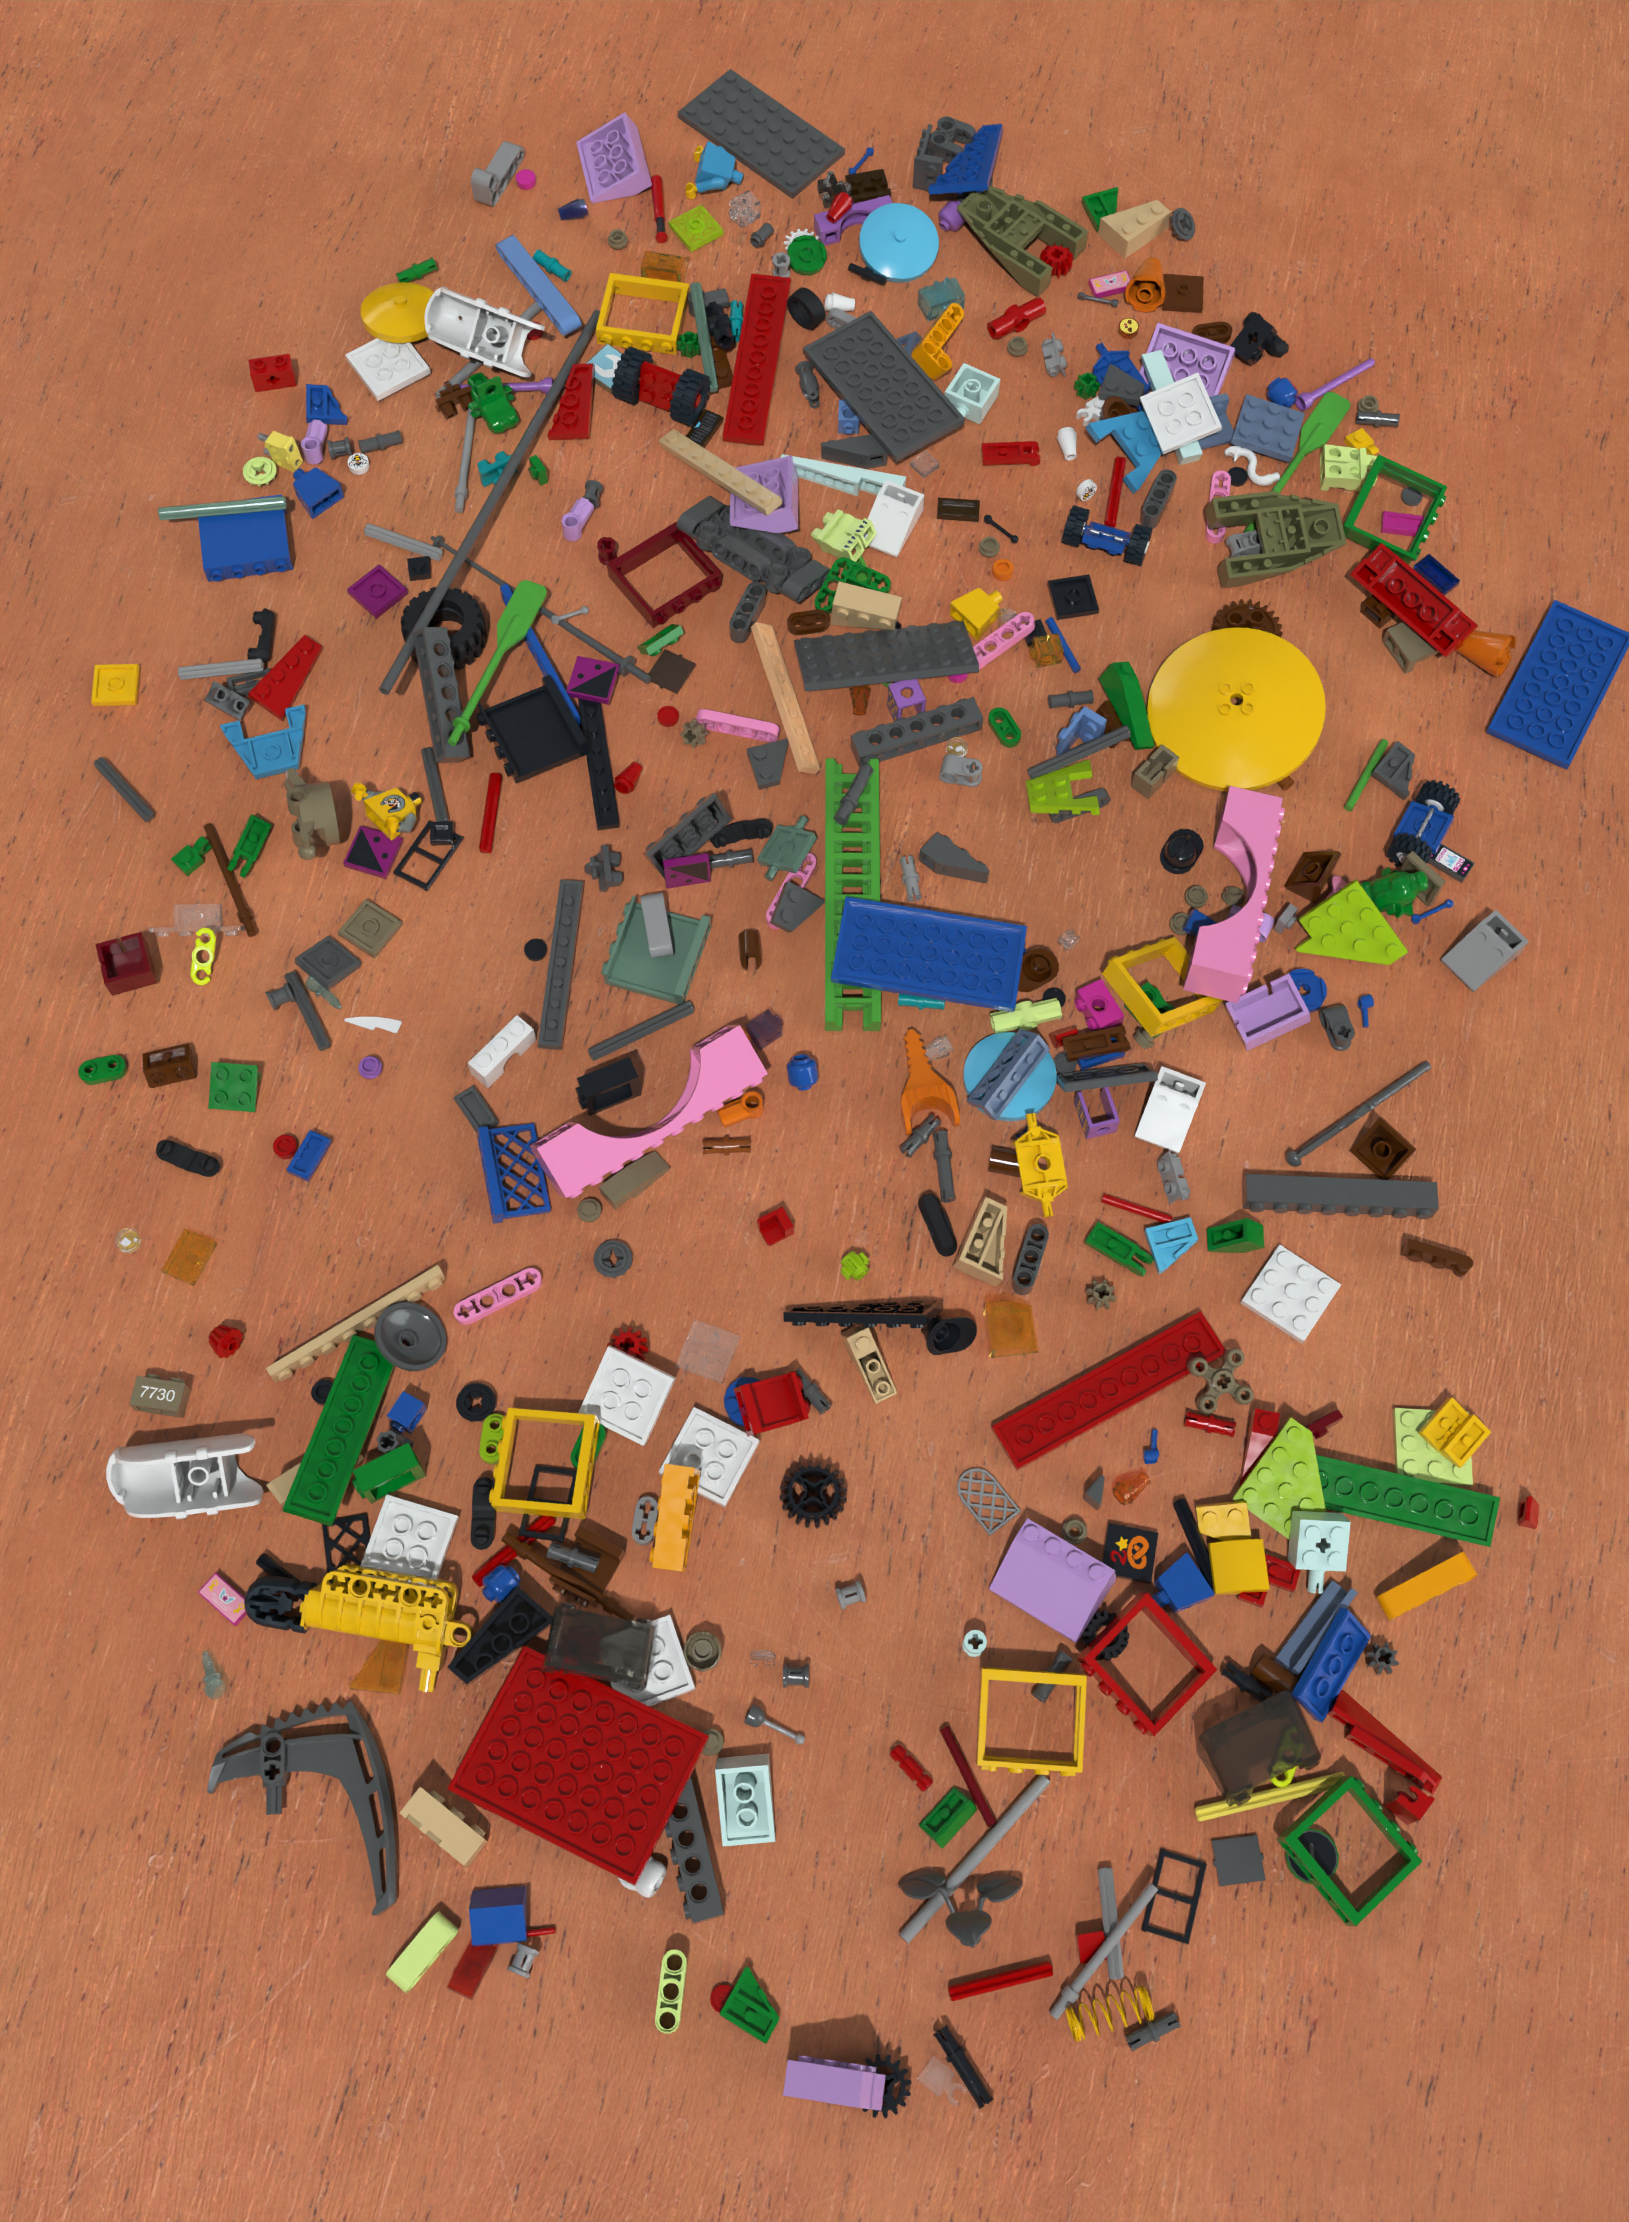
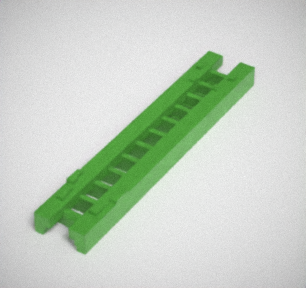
M826 758L825 1031H842V1010H863V1031H880L881 990L831 982L845 897L880 902L879 759H870L867 765L871 766L874 771L858 800L857 808H862V813H851L846 825L836 823L833 818L840 807L841 798L846 795V793H842V789H849L856 774H842V764H837L834 758ZM842 828H862V833H842ZM842 847H862V853H842ZM842 867H862V874H842ZM842 887H862V895L842 894ZM842 989H863V998H842Z

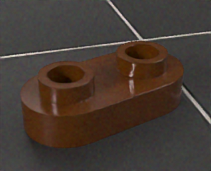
M1227 322L1199 324L1193 328L1192 334L1219 343H1226L1231 338L1232 327Z
M821 609L795 612L787 619V629L794 635L824 632L830 625L829 614Z

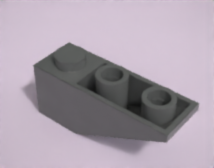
M872 434L821 443V459L864 469L887 466L888 453Z
M937 832L920 849L919 861L936 874L985 884L988 882L990 871L986 865L974 860L966 850L955 846L947 836H942Z

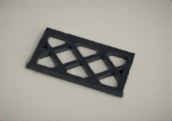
M367 1514L335 1519L333 1526L337 1525L342 1531L334 1541L329 1539L328 1527L330 1526L322 1524L327 1573L343 1566L349 1558L358 1565H361V1561L352 1556L360 1543L365 1545V1549H367L370 1541ZM362 1521L363 1533L360 1537L349 1530L353 1522ZM346 1532L357 1540L349 1552L337 1545ZM334 1548L345 1555L337 1567H334L331 1561V1551ZM334 1578L330 1579L329 1583L333 1584Z

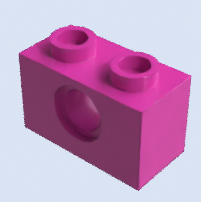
M1102 979L1077 990L1074 1003L1077 1010L1086 1017V1024L1090 1031L1122 1025L1124 1015ZM1092 1007H1100L1102 1011H1095Z

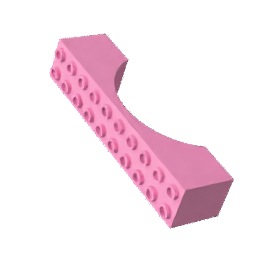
M1233 786L1229 787L1220 815L1214 848L1224 854L1241 874L1247 890L1248 903L1237 914L1225 921L1199 927L1191 951L1183 990L1238 1003L1241 995L1246 994L1248 982L1251 981L1253 974L1252 963L1254 964L1257 954L1255 947L1260 938L1261 932L1259 927H1261L1264 918L1262 911L1266 906L1268 898L1266 891H1268L1271 882L1269 873H1272L1275 862L1273 856H1275L1278 842H1276L1277 839L1275 838H1279L1282 826L1278 821H1282L1285 808L1281 807L1283 798Z
M728 1025L689 1049L690 1070L685 1089L672 1110L653 1126L630 1135L603 1136L587 1130L578 1123L568 1122L530 1145L529 1147L557 1194L565 1198L570 1197L571 1199L577 1197L583 1192L582 1188L588 1184L591 1186L598 1184L603 1180L602 1176L606 1173L611 1172L613 1174L624 1167L622 1163L629 1159L634 1161L644 1155L643 1151L651 1146L652 1149L664 1143L663 1138L666 1136L679 1134L684 1130L683 1126L691 1122L694 1124L704 1118L703 1114L705 1112L718 1110L724 1106L723 1101L726 1099H735L744 1093L743 1089L747 1086L754 1087L763 1082L762 1077L768 1073L741 1026Z

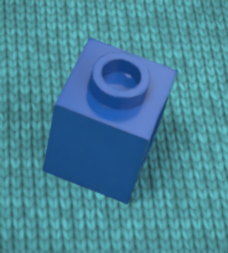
M403 1391L387 1414V1418L391 1422L390 1427L399 1433L406 1431L412 1434L427 1408L422 1401Z

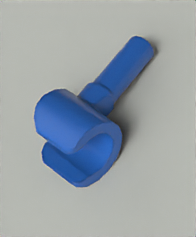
M1370 994L1362 996L1357 1002V1006L1362 1013L1363 1028L1369 1027L1367 1008L1374 1006V1000Z
M1153 1429L1151 1433V1449L1143 1450L1145 1464H1154L1159 1457V1450L1157 1449L1158 1430Z

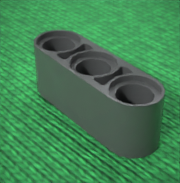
M1165 469L1158 474L1143 505L1140 518L1141 525L1154 529L1159 524L1173 494L1177 479L1176 474L1172 470Z
M752 582L747 586L730 619V638L735 643L747 641L752 632L751 626L757 622L766 604V589L761 582Z
M1034 1224L1028 1229L1012 1280V1288L1019 1295L1029 1294L1037 1277L1049 1238L1048 1229L1042 1224ZM1037 1234L1043 1240L1038 1242L1033 1240L1031 1236ZM1032 1256L1036 1259V1262L1028 1263L1025 1257ZM1026 1278L1029 1284L1022 1285L1017 1279Z

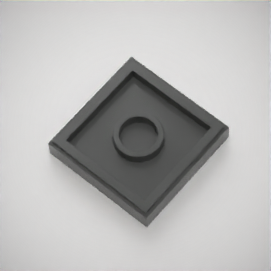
M329 935L295 958V964L326 990H329L361 967V962Z

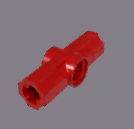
M1036 297L1021 306L1017 304L1011 305L1004 315L987 323L990 337L994 340L1014 330L1016 332L1023 331L1032 320L1046 313L1047 308L1041 297Z

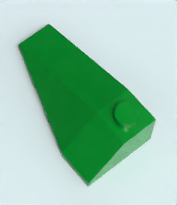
M1129 661L1113 662L1099 680L1123 726H1128L1131 732L1129 738L1135 749H1151L1155 745L1139 680Z

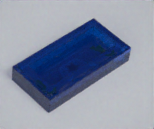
M1430 554L1419 561L1413 568L1444 596L1458 586L1460 582L1456 576Z

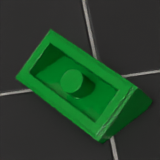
M953 1787L920 1823L919 1827L940 1848H944L975 1814L977 1808L970 1799Z

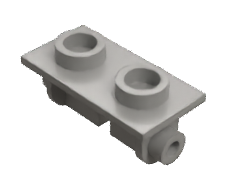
M1052 332L1053 339H1045L1041 345L1044 358L1047 359L1045 360L1047 374L1055 377L1058 373L1062 372L1064 377H1066L1065 368L1067 367L1065 356L1061 354L1064 351L1061 339L1057 340L1054 332Z
M1168 1151L1156 1162L1164 1185V1192L1167 1195L1169 1204H1172L1178 1198L1181 1201L1189 1199L1191 1192L1186 1178H1178V1176L1184 1174L1180 1157Z

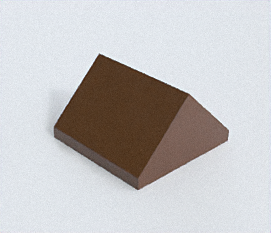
M1339 851L1304 852L1284 887L1316 903L1332 875L1341 853Z
M1380 1117L1350 1152L1381 1180H1389L1410 1160L1416 1148Z

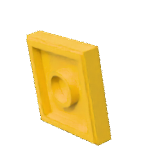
M139 664L95 665L91 698L92 705H137L140 676Z

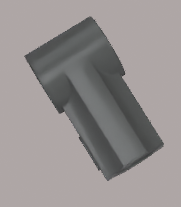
M723 288L709 292L702 291L705 308L710 302L715 301L722 308L729 306L726 289ZM689 292V314L695 317L691 292Z
M393 1429L384 1433L380 1432L376 1439L378 1449L384 1453H388L406 1443H409L412 1448L414 1443Z

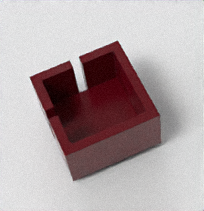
M141 932L121 937L127 952H123L116 939L95 944L99 962L102 965L100 967L104 984L112 996L157 984L149 946Z

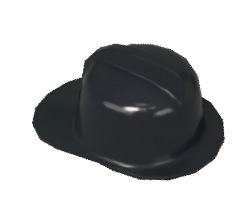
M1190 829L1174 831L1160 854V862L1163 868L1173 874H1184L1190 871L1202 853L1204 847L1202 838Z
M937 1316L926 1327L921 1328V1332L926 1340L928 1351L933 1355L959 1352L969 1347L975 1340L977 1326L968 1317L948 1318Z

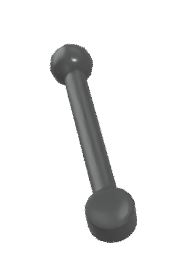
M1079 292L1077 296L1079 300L1087 299L1111 304L1112 307L1119 305L1117 299L1107 300L1088 296L1083 292Z

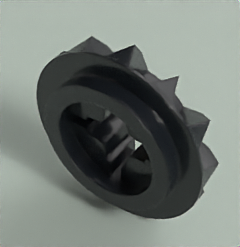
M473 1383L465 1386L459 1392L456 1399V1407L462 1418L470 1422H483L496 1408V1397L488 1386L481 1383ZM469 1397L475 1400L482 1398L480 1402L483 1409L478 1407L471 1409L472 1403Z

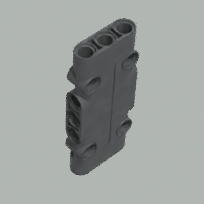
M712 496L706 497L682 513L676 524L677 529L696 540V545L700 549L711 550L716 559L752 581L761 580L765 583V588L769 592L782 593L796 603H800L819 589L830 571L828 567L815 559L810 561L811 552L808 549L796 547L790 538L781 533L731 526L730 505L727 506Z

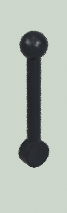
M991 515L984 516V523L993 525L1009 537L1012 543L1019 541L1018 536L1010 534L994 522Z

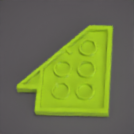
M1357 879L1298 918L1310 937L1295 946L1297 952L1390 965L1408 953L1407 948Z
M1289 1417L1232 1497L1235 1501H1247V1508L1250 1512L1289 1540L1292 1511L1326 1512L1312 1432L1292 1417Z

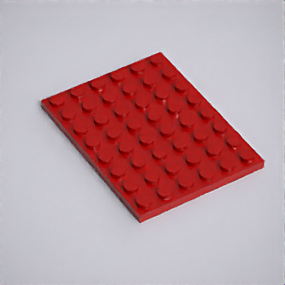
M524 1646L447 1790L637 1886L709 1740V1736Z

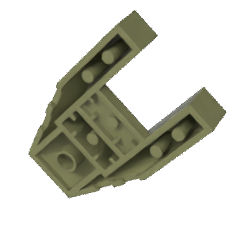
M989 186L988 190L983 192L973 191L957 206L958 213L1017 282L1036 296H1039L1050 285L1052 267L1024 250L1035 237H1038L1050 246L1055 243L1056 246L1063 244V248L1069 247V251L1073 253V260L1086 248L1088 230L1039 200L1032 202L1025 200L1022 195L1005 194V190Z
M1276 491L1212 498L1205 509L1209 529L1256 523L1262 554L1225 558L1218 567L1222 588L1243 586L1289 573L1347 544L1337 503L1317 499L1306 500L1296 495L1286 496L1280 495Z

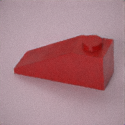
M1255 1408L1250 1415L1239 1487L1276 1437L1280 1413Z

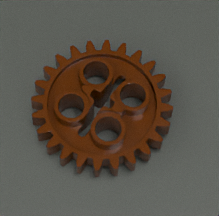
M1240 599L1239 605L1232 601L1231 606L1225 604L1223 610L1219 609L1217 616H1215L1211 631L1224 628H1251L1262 630L1281 637L1283 634L1281 631L1282 624H1278L1279 617H1273L1275 611L1267 612L1268 605L1261 608L1260 601L1252 605L1251 599H1249L1248 604H1245L1242 599Z

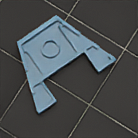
M1143 411L1091 422L1085 428L1096 443L1112 433L1135 465L1136 469L1123 478L1125 484L1134 494L1140 489L1162 454L1147 416Z
M304 704L285 709L289 724L288 729L245 739L240 720L220 725L223 734L255 779L284 773L290 768L299 769L307 713Z

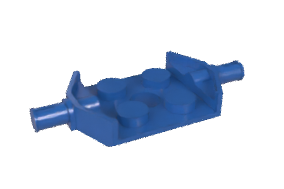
M1103 343L1096 346V350L1100 353L1101 357L1093 366L1092 374L1097 376L1100 386L1103 384L1109 364H1112L1145 385L1143 396L1149 393L1151 382L1146 383L1129 358V351H1108ZM1140 402V405L1136 406V408L1139 410V412H1144V409Z

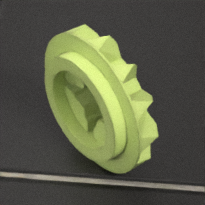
M255 457L249 460L243 467L245 481H248L251 486L257 484L260 487L261 484L265 483L269 485V481L275 480V474H277L275 463L266 457ZM262 470L264 471V474H261V473H260L259 475H257V473H256L257 471H258V472H261Z

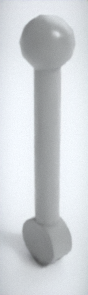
M583 606L580 610L561 616L553 615L551 622L558 624L560 620L579 614H588L589 608Z

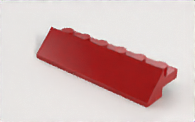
M1383 543L1367 559L1364 558L1350 574L1445 658L1463 646V642L1478 627L1455 604Z

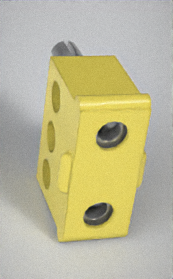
M273 431L270 436L263 433L257 435L258 440L265 442L264 454L271 456L275 465L294 473L302 464L303 459L293 437H288L276 431Z

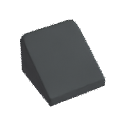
M1103 1475L1096 1479L1083 1496V1499L1096 1510L1101 1506L1105 1480Z

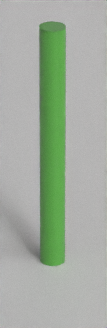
M1380 740L1344 806L1345 810H1353L1371 777V773L1376 768L1389 744L1387 740Z

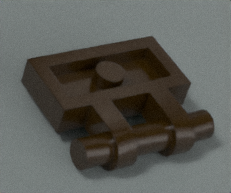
M883 169L845 175V183L853 203L864 202L887 195L891 197V190L888 188V182Z

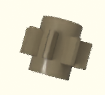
M694 719L690 723L686 722L682 725L685 730L680 735L683 736L684 744H692V748H695L699 744L703 745L706 743L704 737L709 732L706 731L705 723H697V720Z
M1106 1280L1099 1284L1093 1281V1289L1089 1288L1085 1293L1091 1296L1087 1304H1093L1096 1311L1102 1307L1109 1310V1302H1115L1116 1297L1111 1295L1115 1287H1109L1106 1284ZM1099 1292L1103 1293V1299L1099 1298Z

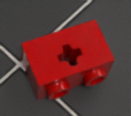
M290 354L248 360L255 392L297 386Z

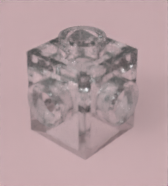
M749 190L729 201V216L741 228L760 218V202Z

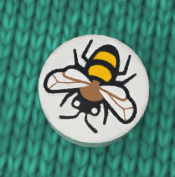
M355 453L348 458V467L353 474L361 475L368 471L370 464L366 455Z
M1091 479L1083 481L1077 488V497L1082 501L1089 500L1095 494L1097 485Z

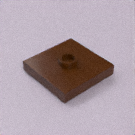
M1163 274L1166 295L1162 304V310L1202 313L1204 276Z

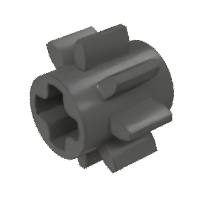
M1375 1643L1372 1645L1374 1653L1367 1652L1365 1654L1366 1657L1370 1658L1367 1668H1374L1377 1676L1381 1674L1382 1670L1389 1675L1392 1673L1390 1666L1399 1665V1662L1395 1660V1654L1398 1651L1389 1649L1388 1643H1385L1382 1648ZM1385 1656L1386 1661L1379 1662L1378 1658Z

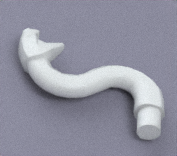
M1230 446L1224 451L1226 457H1233L1234 463L1239 456H1244L1248 459L1247 474L1253 483L1259 486H1268L1280 479L1278 472L1258 476L1255 472L1257 458L1251 450L1239 446Z

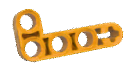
M957 303L950 304L938 315L911 352V357L932 380L940 379L952 368L951 359L941 347L964 317V311Z
M1461 1552L1376 1597V1600L1388 1621L1446 1591L1474 1579L1478 1574L1465 1552Z

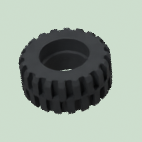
M436 587L430 588L428 592H425V590L418 594L419 597H413L409 601L410 606H405L403 610L404 615H402L400 622L404 642L409 637ZM449 588L427 627H431L441 621H454L462 625L457 633L450 636V649L454 659V669L460 670L464 668L463 665L473 663L474 657L478 658L482 653L481 649L486 644L487 633L482 609H480L478 602L472 599V596L467 592L462 594L460 589L454 588L452 590ZM414 649L411 657L418 663L416 649Z

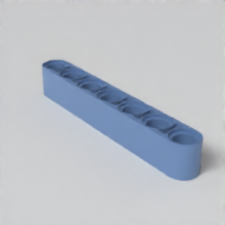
M513 234L495 244L502 260L532 298L537 301L540 308L563 336L582 326L576 312Z

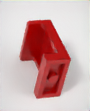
M795 1371L734 1388L747 1437L809 1419V1405L806 1399H803L801 1393L803 1388L802 1381L798 1375L796 1376Z

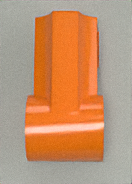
M750 1091L744 1094L741 1099L719 1108L717 1113L723 1127L727 1128L749 1118H759L764 1111L763 1100L759 1093ZM751 1102H756L759 1104L755 1108L747 1107V1105Z

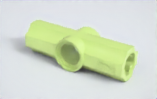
M1053 998L1037 1003L1023 1001L1016 1004L1014 1012L999 1011L990 1013L989 1017L992 1030L997 1034L1015 1029L1031 1030L1040 1023L1061 1019L1062 1013L1059 1000Z

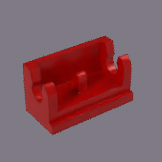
M1409 1786L1408 1789L1415 1793L1416 1798L1413 1799L1407 1793L1398 1791L1397 1798L1388 1799L1383 1805L1406 1825L1421 1820L1435 1800L1434 1797H1428L1415 1786Z

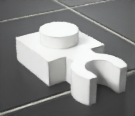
M1099 396L1086 403L1085 408L1077 411L1076 419L1085 417L1083 426L1089 425L1093 418L1096 421H1100V412L1105 400L1099 399Z

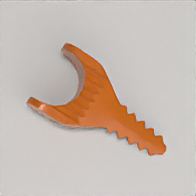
M914 1029L907 1030V1034L903 1038L907 1042L904 1048L908 1050L906 1056L909 1058L906 1064L910 1066L908 1069L910 1076L900 1098L901 1120L905 1136L911 1135L912 1117L924 1109L939 1110L949 1117L953 1127L960 1126V1114L955 1093L945 1081L931 1070L932 1065L928 1064L929 1058L924 1056L926 1050L922 1049L924 1043L919 1041L921 1035L916 1033Z

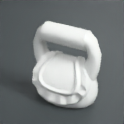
M651 1856L637 1886L620 1878L618 1880L625 1888L637 1891L641 1896L650 1898L661 1886L667 1871L664 1864L654 1860Z

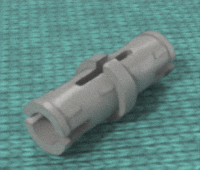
M904 856L900 859L903 872L902 883L906 887L907 900L914 902V893L916 901H919L922 898L918 884L920 878L915 870L914 857L908 856L907 864L906 857Z

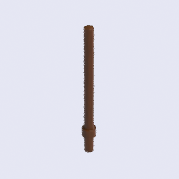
M208 823L204 825V830L238 910V919L244 925L248 936L253 937L257 934L252 922L253 916L250 909L246 908L232 871L227 869L228 862L213 825Z

